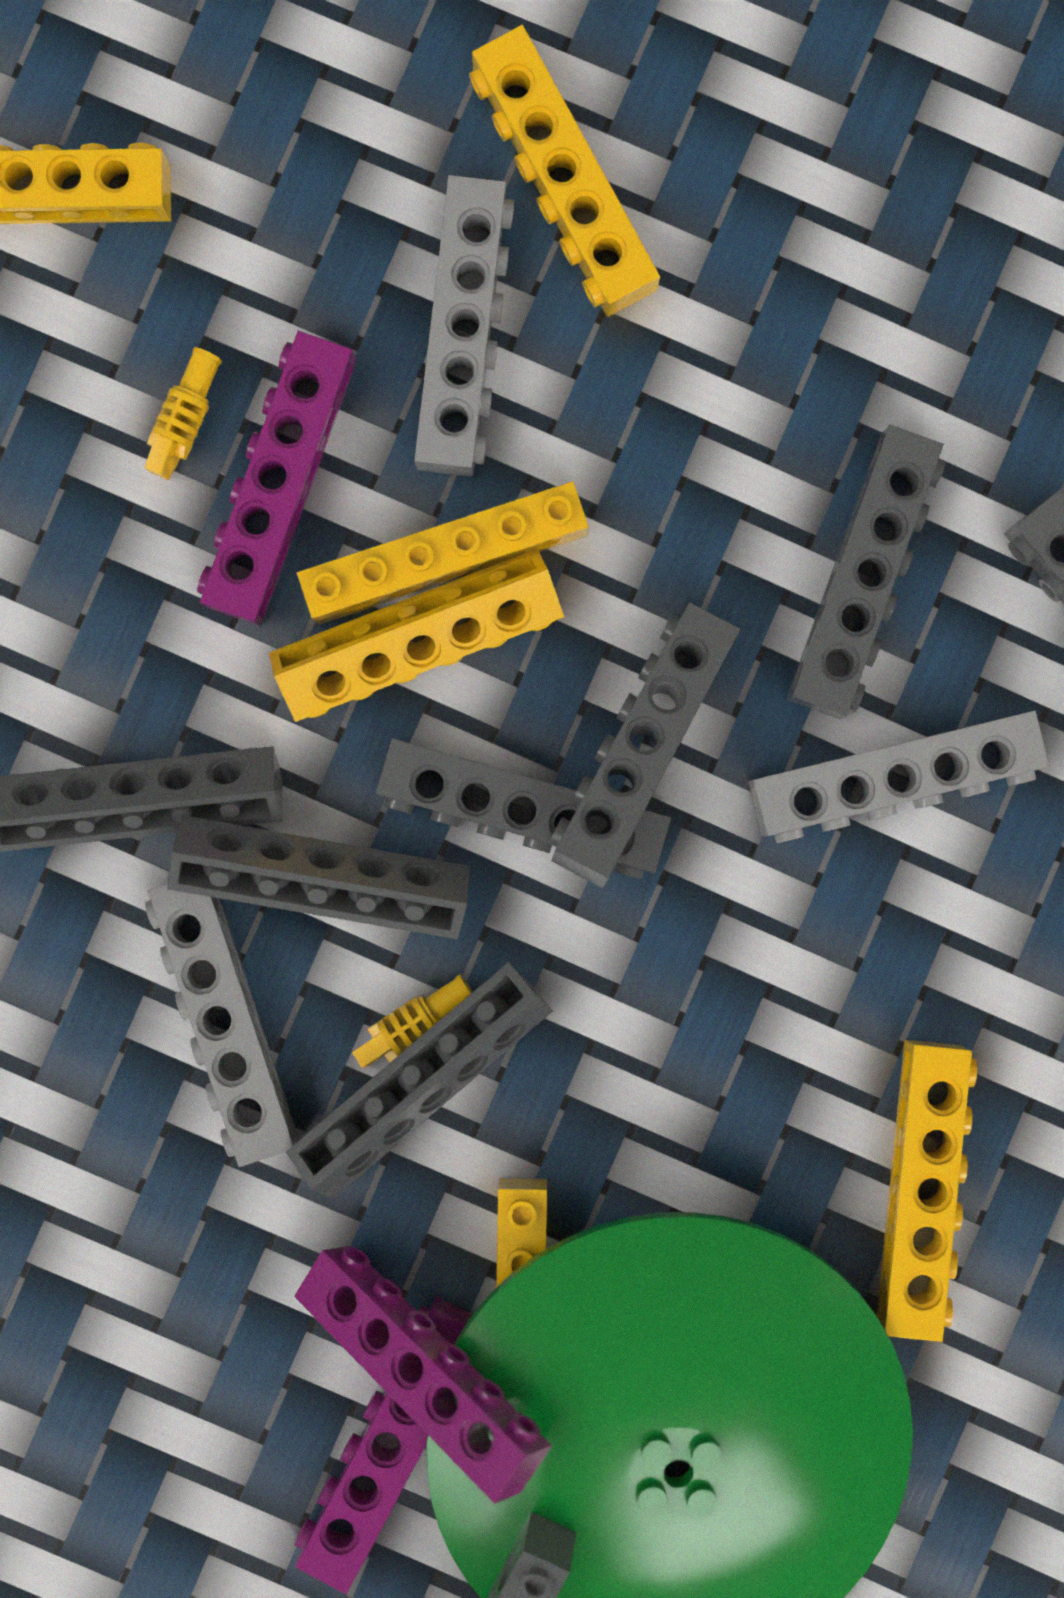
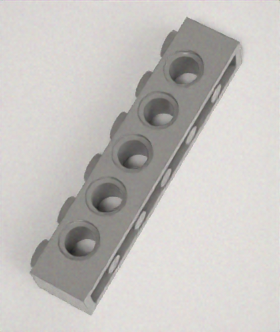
M448 175L414 460L418 471L473 477L475 463L484 464L487 436L478 435L480 417H489L491 409L492 388H485L484 383L486 369L495 370L498 341L490 340L492 322H501L503 294L495 293L497 275L506 276L509 247L501 246L503 229H512L515 200L506 199V182ZM475 226L483 227L490 233L481 242H471L464 235L467 230ZM476 273L483 277L484 282L477 289L467 290L460 286L459 280L465 274ZM468 319L474 321L479 328L470 337H460L453 332L456 323ZM465 366L473 372V377L466 384L456 385L447 379L448 373L454 367ZM450 413H460L468 419L466 427L456 433L446 431L441 426L442 421Z
M1031 711L751 780L748 783L761 836L774 835L776 843L804 837L802 828L821 824L822 832L850 826L849 816L867 812L869 820L897 814L895 805L909 801L914 802L915 809L943 803L941 793L959 789L962 798L990 791L988 782L1006 778L1008 786L1036 780L1035 770L1050 766L1036 711ZM987 743L995 745L1000 752V762L994 769L988 768L981 758L982 749ZM941 754L950 757L954 763V773L947 781L940 779L934 769L935 761ZM895 765L905 769L908 774V785L902 792L894 791L888 784V773ZM847 777L856 778L862 785V796L854 804L845 801L841 795V785ZM801 788L811 790L817 800L815 810L807 816L800 814L794 806V796Z
M168 884L147 890L150 901L145 902L146 913L154 929L160 928L165 946L160 948L161 958L169 975L175 973L180 992L175 994L177 1007L184 1020L190 1019L195 1037L190 1040L192 1052L199 1066L205 1064L211 1082L206 1084V1094L213 1111L220 1110L226 1127L221 1130V1139L229 1157L235 1156L238 1167H242L286 1152L300 1139L220 898L168 890ZM186 914L193 915L200 922L201 932L195 941L185 939L180 933L179 924ZM200 960L210 962L216 970V979L211 986L202 985L195 978L194 968ZM213 1006L223 1007L229 1012L231 1025L227 1031H219L211 1025L209 1013ZM235 1052L245 1059L247 1068L243 1076H234L227 1072L224 1066V1058L227 1053ZM250 1098L258 1102L262 1110L260 1120L248 1121L241 1116L239 1112L241 1099Z

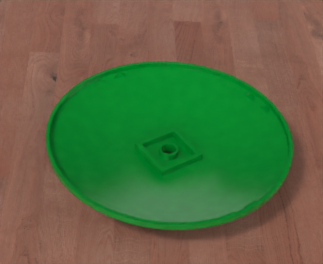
M674 1212L632 1216L600 1224L569 1236L538 1253L512 1272L488 1295L468 1320L455 1341L454 1345L466 1353L469 1363L484 1378L496 1383L502 1389L504 1398L520 1414L531 1418L538 1425L540 1434L552 1445L520 1494L494 1504L427 1435V1474L431 1502L438 1527L453 1560L467 1582L481 1598L487 1597L531 1512L577 1532L570 1573L556 1598H844L867 1572L882 1549L895 1523L907 1487L912 1458L913 1427L907 1385L893 1344L874 1311L858 1290L836 1268L805 1246L783 1234L760 1225L720 1215ZM454 1393V1400L456 1405H458L457 1397ZM488 1427V1434L493 1442L492 1432ZM684 1460L690 1464L686 1474L678 1478H672L664 1474V1469L670 1462Z

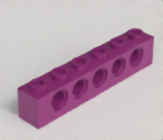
M299 330L294 342H287L285 344L278 366L279 370L283 371L277 388H269L263 403L262 413L267 415L261 433L256 431L253 433L247 447L246 459L251 460L244 478L239 476L236 479L231 491L230 503L234 504L230 519L228 522H221L215 535L213 546L215 549H218L213 566H206L199 579L197 592L202 594L200 603L207 608L261 627L357 362L352 349ZM314 380L319 383V389L313 397L301 399L295 396V390L302 381ZM297 424L303 427L302 436L297 442L284 444L279 441L280 432L285 426ZM274 468L285 470L286 480L281 487L267 489L263 486L264 476L269 470ZM260 512L269 514L270 524L265 532L257 535L248 533L247 523L252 515ZM241 557L252 558L254 568L250 576L243 580L233 579L231 575L233 563Z
M352 1246L322 1250L294 1297L494 1504L520 1494L552 1447L540 1434L538 1425L528 1416L520 1414L504 1398L502 1389L493 1381L484 1378L469 1363V1358L463 1350L449 1344L435 1330L434 1322L424 1313L416 1311L402 1297L401 1289L392 1281L383 1278L370 1265V1260L364 1252ZM420 1359L423 1364V1370L421 1368ZM454 1393H455V1395H456V1397H457V1403H458V1405H456V1403H455ZM488 1427L492 1432L493 1442L489 1437Z
M435 1296L429 1308L421 1305L418 1309L419 1312L424 1313L434 1322L435 1330L452 1345H454L472 1316L470 1313L438 1296ZM420 1359L421 1368L423 1370V1364ZM376 1390L372 1395L362 1416L369 1420L361 1436L354 1432L352 1433L340 1457V1460L346 1463L338 1479L331 1475L329 1476L317 1500V1503L323 1506L316 1521L309 1518L306 1519L294 1543V1546L300 1549L295 1567L346 1595L427 1445V1434L386 1391L383 1394ZM384 1432L392 1433L399 1439L400 1444L395 1448L386 1449L377 1443L375 1437ZM358 1476H368L375 1481L377 1487L371 1491H362L354 1485L353 1479ZM335 1519H345L352 1524L354 1530L345 1534L338 1533L332 1528L330 1522Z

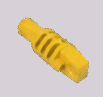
M197 347L193 348L192 356L179 386L173 385V388L169 389L167 399L163 402L161 413L158 414L157 422L153 426L147 444L151 446V450L145 464V469L151 474L166 480H170L180 459H187L193 447L194 439L199 433V427L202 426L203 418L209 409V401L206 399V395L222 360L206 350Z
M459 974L454 980L425 998L423 995L415 996L369 1027L367 1030L373 1038L353 1051L352 1054L361 1068L368 1067L383 1056L391 1063L473 993L472 989L462 975Z

